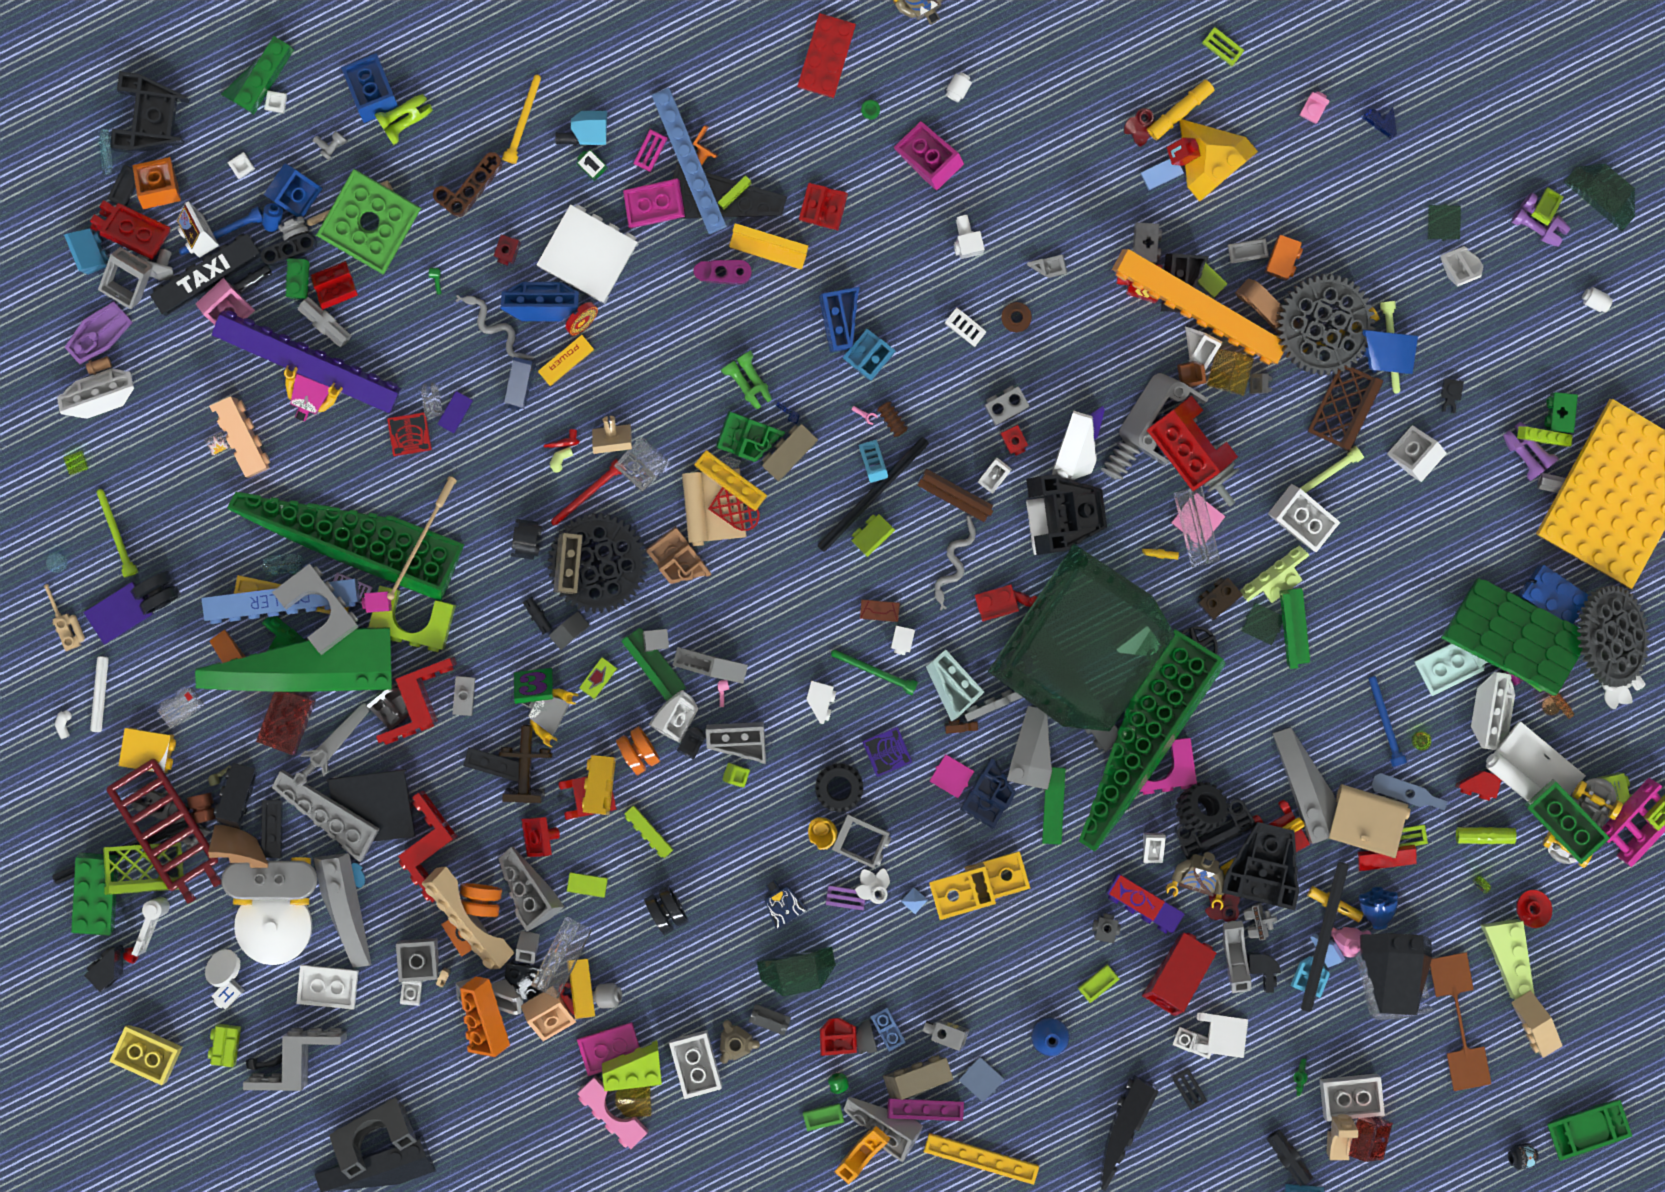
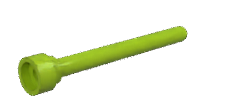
M98 489V499L123 563L121 570L123 577L137 574V567L129 560L103 489Z

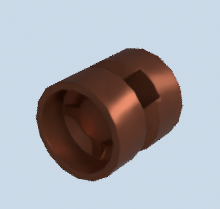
M212 792L187 798L189 809L193 810L191 816L196 824L216 819V815H214L215 808L211 806L214 803Z

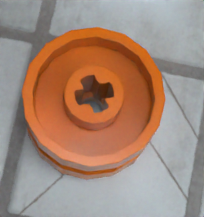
M640 726L630 731L634 743L626 735L616 740L623 758L637 776L646 771L643 758L650 766L661 762L656 750Z
M461 883L459 894L470 898L461 899L467 914L480 917L499 916L500 906L490 901L501 899L502 888L475 883Z

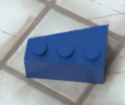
M860 287L823 293L819 296L830 353L849 350L853 347L855 316Z

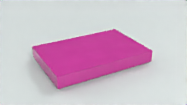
M678 178L623 190L629 228L685 217L680 180Z
M632 1022L577 1039L588 1076L602 1072V1063L623 1054H630L640 1047Z

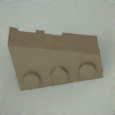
M935 1055L928 1058L929 1061L917 1062L912 1064L911 1067L898 1069L883 1075L889 1097L903 1100L954 1080L947 1058Z

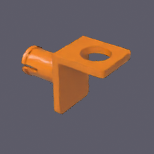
M707 125L703 126L693 145L698 147L697 155L701 165H703L708 156L718 157L717 154L700 144L701 139L709 128Z

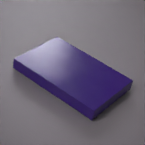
M134 582L129 583L83 612L104 645L154 614L151 612L143 615L139 605L145 599L135 600L130 592L136 587Z

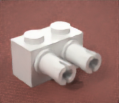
M968 215L957 217L956 223L959 236H957L956 242L953 244L955 254L959 255L960 259L983 254L985 249L981 232L971 231Z

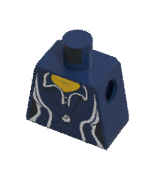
M776 880L765 885L771 895L766 897L764 901L776 929L807 911L806 905L788 885L780 889Z

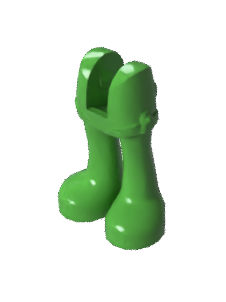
M750 350L736 360L754 387H750L735 361L722 368L721 372L724 375L731 376L743 391L745 400L749 401L754 408L759 409L761 405L754 396L760 391L767 403L772 398L768 391V385L763 383L752 365L754 356Z

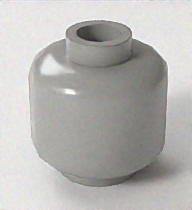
M615 983L599 984L592 994L593 1002L602 1009L615 1008L622 1001V990Z

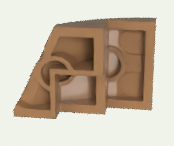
M676 526L646 548L647 553L658 565L659 571L670 584L711 575L707 566Z
M214 826L208 851L209 858L229 857L230 863H249L250 868H268V862L254 836L234 827Z

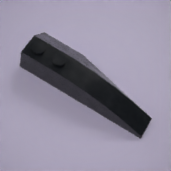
M1135 1075L1132 1079H1128L1125 1085L1127 1090L1124 1096L1121 1095L1116 1104L1118 1108L1110 1126L1102 1161L1100 1187L1103 1191H1106L1117 1171L1116 1163L1120 1164L1124 1159L1125 1147L1131 1146L1134 1141V1131L1140 1130L1159 1092L1154 1084Z
M423 1135L416 1137L417 1142L401 1151L393 1145L362 1156L366 1170L351 1179L341 1171L339 1165L314 1175L320 1192L397 1185L435 1172L436 1170Z

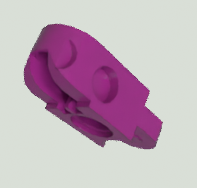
M743 260L700 261L693 269L694 276L701 282L742 285L749 281L752 274L750 265ZM719 267H723L727 272L725 276L719 277L716 275V270ZM738 269L744 270L742 275H738L736 272Z

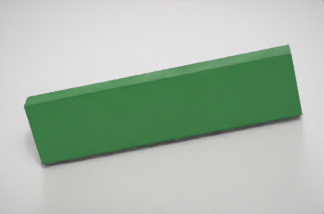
M1052 767L1048 790L1045 789L1042 844L1062 845L1066 768Z

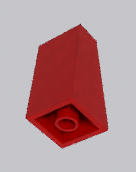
M1182 933L1178 936L1142 994V997L1173 1016L1185 1011L1217 954L1213 951V947L1206 943H1200L1191 933Z

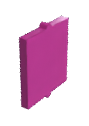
M945 754L939 766H936V771L930 782L959 798L964 788L968 787V781L974 771Z

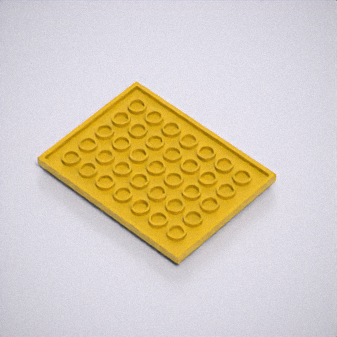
M1609 399L1536 534L1627 588L1633 589L1665 530V430L1614 399Z

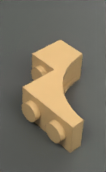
M1346 1114L1332 1116L1331 1131H1327V1155L1330 1160H1349L1352 1138H1358V1129L1351 1116Z

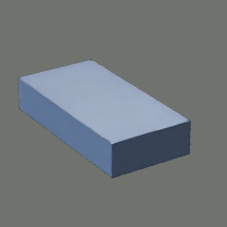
M1168 159L1140 174L1149 191L1183 175L1184 172L1180 165H1172L1171 160Z

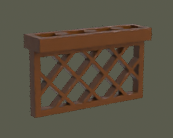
M1344 366L1346 370L1351 372L1353 379L1342 382L1340 378L1341 371L1338 369V373L1335 374L1308 432L1350 452L1382 387L1383 380L1377 377L1374 378L1355 368ZM1361 378L1370 380L1368 388L1359 390L1356 380ZM1354 381L1357 391L1347 395L1343 385ZM1341 386L1344 396L1333 399L1331 393L1333 388ZM1359 394L1360 404L1351 408L1348 397ZM1346 399L1349 409L1338 412L1335 402ZM1333 403L1336 413L1325 417L1323 412L1324 406ZM1350 411L1352 421L1343 425L1340 414ZM1337 416L1341 426L1330 429L1326 419ZM1325 421L1327 431L1319 433L1313 430L1316 423ZM1342 428L1344 437L1339 442L1333 439L1331 432Z
M925 469L917 484L918 487L982 522H985L987 516H991L993 510H991L992 504L928 469Z

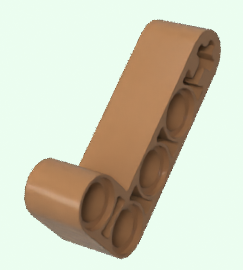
M1247 279L1235 292L1236 296L1245 304L1251 305L1278 334L1281 333V331L1275 329L1280 326V323L1276 322V320L1281 319L1277 312H1283L1280 303L1259 282ZM1294 319L1293 326L1297 327L1299 323Z

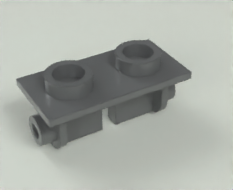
M755 1004L749 1022L785 1035L791 1017Z

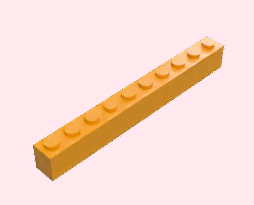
M1122 249L1112 268L1118 278L1125 281L1128 279L1133 282L1132 286L1135 288L1149 291L1148 295L1152 298L1164 300V304L1172 309L1178 308L1181 310V315L1187 318L1193 317L1197 320L1196 323L1204 328L1210 327L1213 329L1212 333L1219 337H1227L1229 339L1228 342L1232 345L1244 347V351L1252 356L1256 354L1261 357L1259 359L1261 362L1270 365V363L1278 364L1284 353L1282 349L1285 345L1278 344L1282 339L1133 251Z

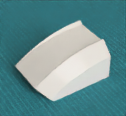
M681 690L658 710L649 726L680 743L698 711L693 697Z

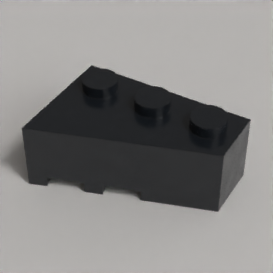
M1165 254L1164 270L1195 288L1202 276V270L1209 256ZM1162 300V312H1181L1176 307L1172 309L1164 304L1165 301Z

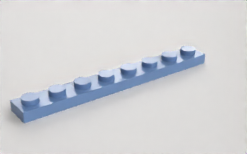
M670 88L653 94L652 98L708 233L712 234L727 227Z

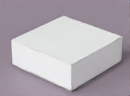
M267 90L264 110L284 114L287 94Z
M244 152L227 162L238 179H241L255 169Z

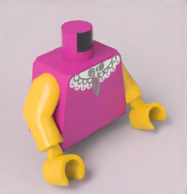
M286 366L284 375L286 377L287 396L291 400L290 404L298 407L295 418L306 421L309 412L317 414L318 412L326 411L334 405L338 395L343 390L342 387L336 390L334 388L335 383L330 387L325 386L303 375L296 374L297 367L294 368V371H290L288 369L289 366Z

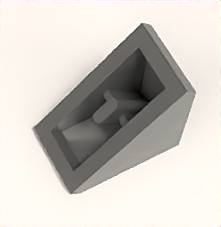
M578 611L557 627L549 637L562 650L589 628L590 625Z

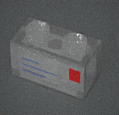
M184 686L175 692L177 696L173 699L167 698L160 703L161 707L157 711L170 729L177 727L205 706L192 687L185 688Z

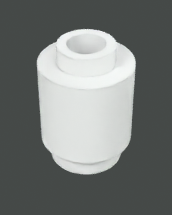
M962 72L955 74L946 89V96L956 102L963 99L972 84L969 81L970 77Z
M1594 287L1586 289L1582 296L1583 304L1598 312H1607L1613 302V299L1608 294Z

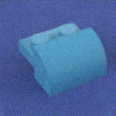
M866 329L854 343L853 347L844 355L843 359L861 375L872 381L896 351L869 329Z

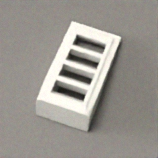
M958 308L953 311L945 322V325L974 347L986 333L983 328ZM959 315L961 318L956 323V325H954L952 322ZM965 320L967 323L962 328V330H960L958 327ZM970 325H972L973 328H972L971 331L966 335L964 332L967 330V328H968ZM977 329L979 333L972 340L970 337Z

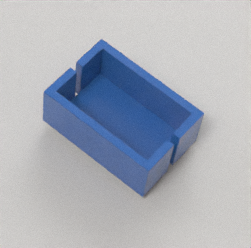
M1538 565L1529 578L1531 581H1536L1535 584L1533 582H1526L1517 596L1537 608H1542L1556 617L1574 624L1579 616L1577 612H1582L1581 607H1585L1584 601H1588L1587 597L1589 595L1547 566Z

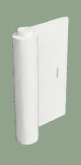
M1518 721L1496 751L1486 760V767L1526 801H1529L1552 779L1570 796L1577 784L1586 776L1521 721Z

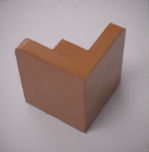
M1191 361L1177 365L1180 382L1189 387L1207 383L1204 364Z

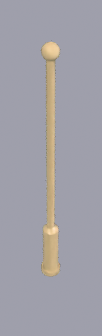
M450 476L447 478V482L435 503L436 507L392 591L387 594L389 600L394 599V593L439 508L443 507L451 489L456 484L457 480Z

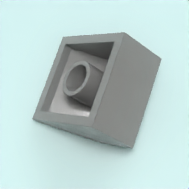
M437 938L400 940L396 943L399 982L438 979L439 953Z

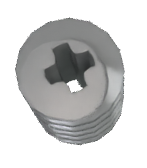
M1122 438L1124 443L1119 442L1117 444L1120 450H1113L1116 456L1110 455L1109 459L1111 462L1106 461L1104 463L1108 469H1100L1114 480H1123L1120 473H1128L1125 466L1132 467L1129 460L1136 461L1133 454H1140L1138 448Z

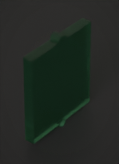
M1447 204L1429 205L1428 239H1442V241L1446 239L1460 240L1461 206H1448Z
M1254 603L1249 615H1246L1247 620L1241 630L1252 637L1272 645L1277 634L1281 632L1279 629L1283 623L1282 615Z

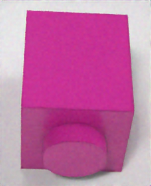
M389 592L364 593L365 597L362 598V607L366 609V613L392 611L391 600L387 598Z

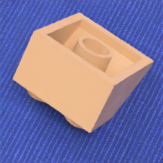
M554 986L528 1000L521 1006L527 1023L542 1041L576 1023L575 1018Z

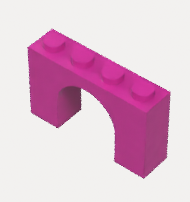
M1179 738L1174 741L1170 747L1172 767L1169 773L1162 779L1148 780L1140 790V792L1143 791V795L1155 793L1154 790L1162 789V792L1173 791V787L1181 786V789H1188L1193 784H1197L1191 738Z

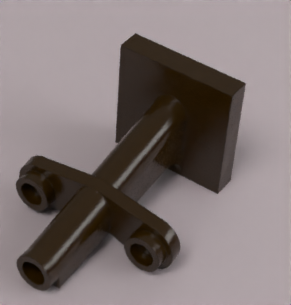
M521 725L520 751H513L512 747H501V751H499V756L519 757L518 788H506L502 794V802L541 803L545 797V789H531L532 758H552L553 753L549 748H540L539 752H532V725Z

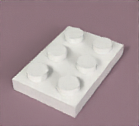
M300 965L296 1004L355 1009L359 970Z

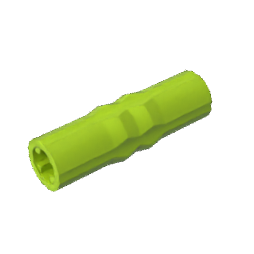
M1457 827L1455 837L1456 842L1459 844H1515L1517 834L1515 828Z

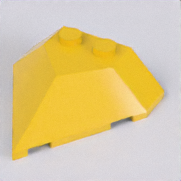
M1183 119L1179 120L1181 138H1195L1199 145L1201 156L1185 165L1187 188L1199 202L1258 152L1244 136Z

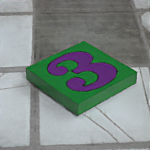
M552 668L514 672L515 704L553 699Z

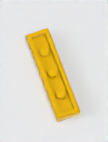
M707 450L694 464L696 468L754 511L758 509L767 497L764 492Z

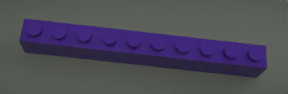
M224 310L219 314L211 334L216 338L286 368L288 365V369L294 371V368L297 367L298 374L330 387L335 383L334 388L336 390H339L341 387L343 388L341 393L389 414L394 409L401 392V388L397 387L398 385L394 382L383 381L378 375L373 373L367 374L358 366H349L340 358H331L324 351H315L308 348L309 346L303 342L297 343L285 334L279 335L274 333L271 328L256 325L253 320L248 318H240L235 312L230 310Z

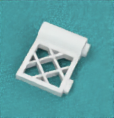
M157 897L144 904L142 913L145 921L132 955L139 956L146 952L159 917L169 911L170 904L166 898Z

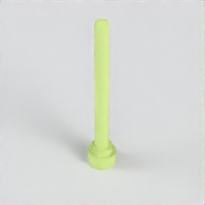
M1395 301L1380 303V310H1383V314H1385L1386 331L1389 333H1395L1393 313L1394 309H1396ZM1391 372L1392 390L1397 394L1400 392L1399 373Z
M1357 446L1352 447L1346 457L1310 480L1300 489L1305 493L1349 463L1359 462L1364 456Z

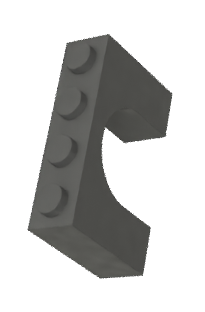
M396 1097L388 1100L376 1109L370 1110L369 1113L360 1118L354 1119L344 1127L338 1128L329 1135L340 1169L349 1179L366 1170L361 1155V1144L365 1136L372 1130L387 1128L392 1143L400 1151L417 1142L405 1107Z

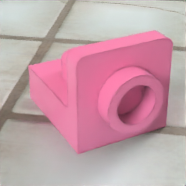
M1312 92L1300 116L1317 124L1329 103V100L1326 99L1327 96L1321 92Z

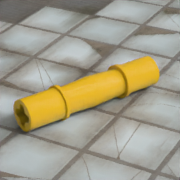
M1204 79L1193 90L1189 91L1186 97L1176 103L1165 115L1162 114L1157 121L1147 128L1150 136L1157 141L1167 131L1172 129L1174 124L1185 117L1196 105H1200L1203 100L1215 91L1212 84Z

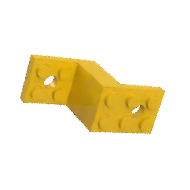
M1020 851L964 867L965 872L929 882L940 920L996 904V898L1030 889ZM1010 870L1012 877L1009 880H1003L1001 878L1002 871ZM951 890H955L959 894L958 899L955 901H950L947 897Z

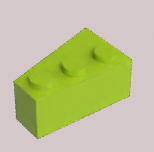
M657 1040L644 1048L639 1047L630 1054H623L602 1063L604 1091L662 1085Z

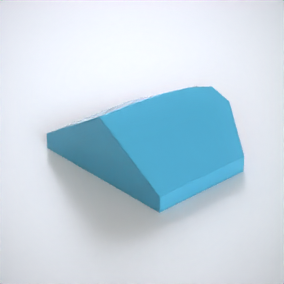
M580 111L571 118V130L580 145H606L607 111Z
M1309 956L1299 963L1290 986L1305 992L1313 957ZM1324 966L1316 997L1321 998L1330 975Z

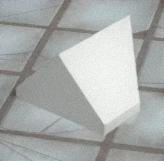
M1185 326L1189 362L1197 361L1202 363L1206 370L1220 348L1222 341L1207 333Z

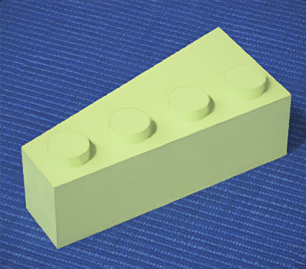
M1514 919L1481 924L1510 997L1516 1000L1529 991H1532L1534 994L1523 921Z

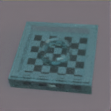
M104 129L100 131L98 141L102 174L106 175L111 174L113 165L109 131Z

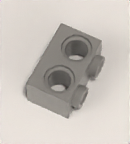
M1012 385L1003 390L1004 395L1000 397L994 395L986 400L987 404L984 407L995 426L1030 407L1019 386L1014 388ZM1017 395L1020 399L1019 404L1012 405L1009 402V397ZM1000 404L1003 408L1002 413L995 414L992 411L993 405Z

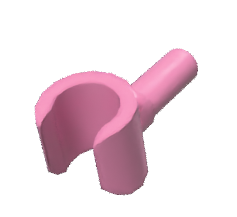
M855 406L852 408L854 412L864 417L868 424L873 425L869 421V416L873 415L875 418H878L874 413L864 412Z
M720 680L718 682L719 707H724V691L729 690L728 680Z

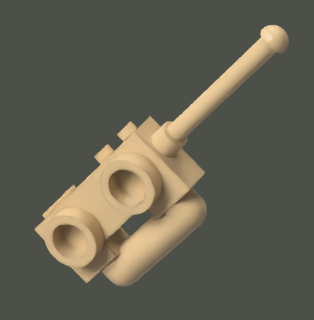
M45 584L44 588L56 617L52 623L56 627L55 630L60 636L64 650L69 651L82 646L81 642L85 640L77 617L75 615L70 616L69 614L61 616L49 585ZM70 624H71V626H72V628H73L74 633H75L76 636L73 635V633H72V631H71V628H70V626H69Z

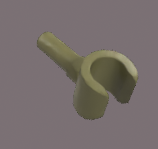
M229 765L222 771L209 776L210 786L220 784L219 777L226 774L227 769L231 768V766Z

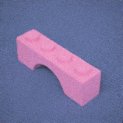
M595 1075L579 1090L578 1099L584 1106L589 1105L593 1110L592 1114L598 1120L602 1119L606 1123V1129L612 1134L615 1133L619 1137L618 1141L625 1148L628 1146L632 1149L648 1133V1129L636 1116L629 1119H621L614 1116L608 1110L606 1105V1094L608 1091H604L603 1082Z

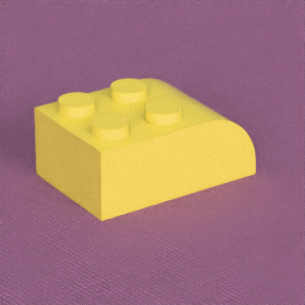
M128 1025L125 1026L109 1062L163 1085L168 1081L182 1046L147 1030Z

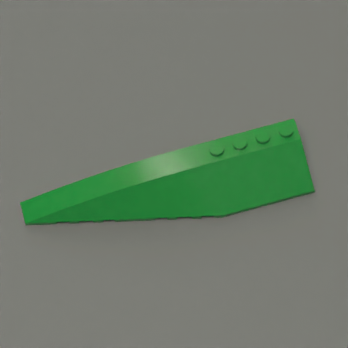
M235 492L227 509L293 542L392 583H396L424 528L393 516L382 517L374 513L363 514L355 510L344 511L336 507L311 503L305 505L299 504L298 501L290 500V502L280 501L279 498L271 497V499L261 498L260 495ZM428 530L399 585L441 601L449 586L464 544Z
M1176 629L1132 692L1129 706L1124 714V720L1119 728L1116 742L1111 750L1103 772V778L1099 783L1095 800H1093L1091 811L1079 839L1080 843L1096 852L1148 781L1226 665L1223 658Z

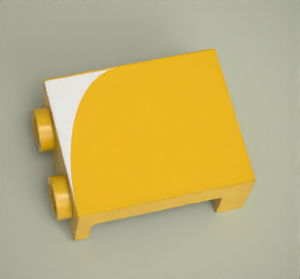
M131 727L125 728L118 766L136 769L149 760L156 759L164 773H168L173 765L171 752L176 747L174 735L137 730V728Z

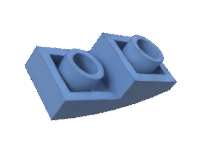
M888 1008L871 1016L889 1052L906 1043Z

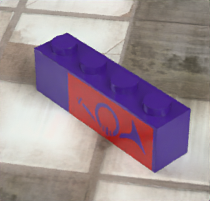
M1116 873L1106 890L1109 900L1116 904L1120 901L1125 904L1124 909L1132 914L1135 911L1142 915L1140 917L1142 920L1149 924L1153 921L1158 924L1157 929L1166 934L1168 931L1174 933L1184 916V913L1119 873Z

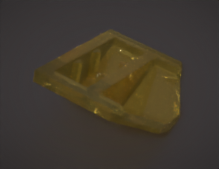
M651 1086L617 1090L615 1093L616 1106L625 1117L652 1116Z

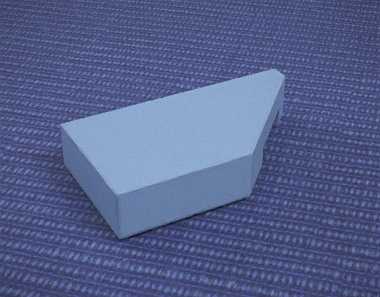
M1313 934L1310 937L1315 947L1319 938L1317 934ZM1331 940L1325 958V964L1328 968L1345 960L1337 944Z

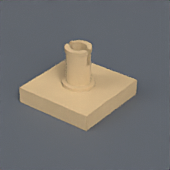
M608 416L602 419L604 428L592 429L593 454L632 449L630 424L616 426L615 417L610 416L609 423Z

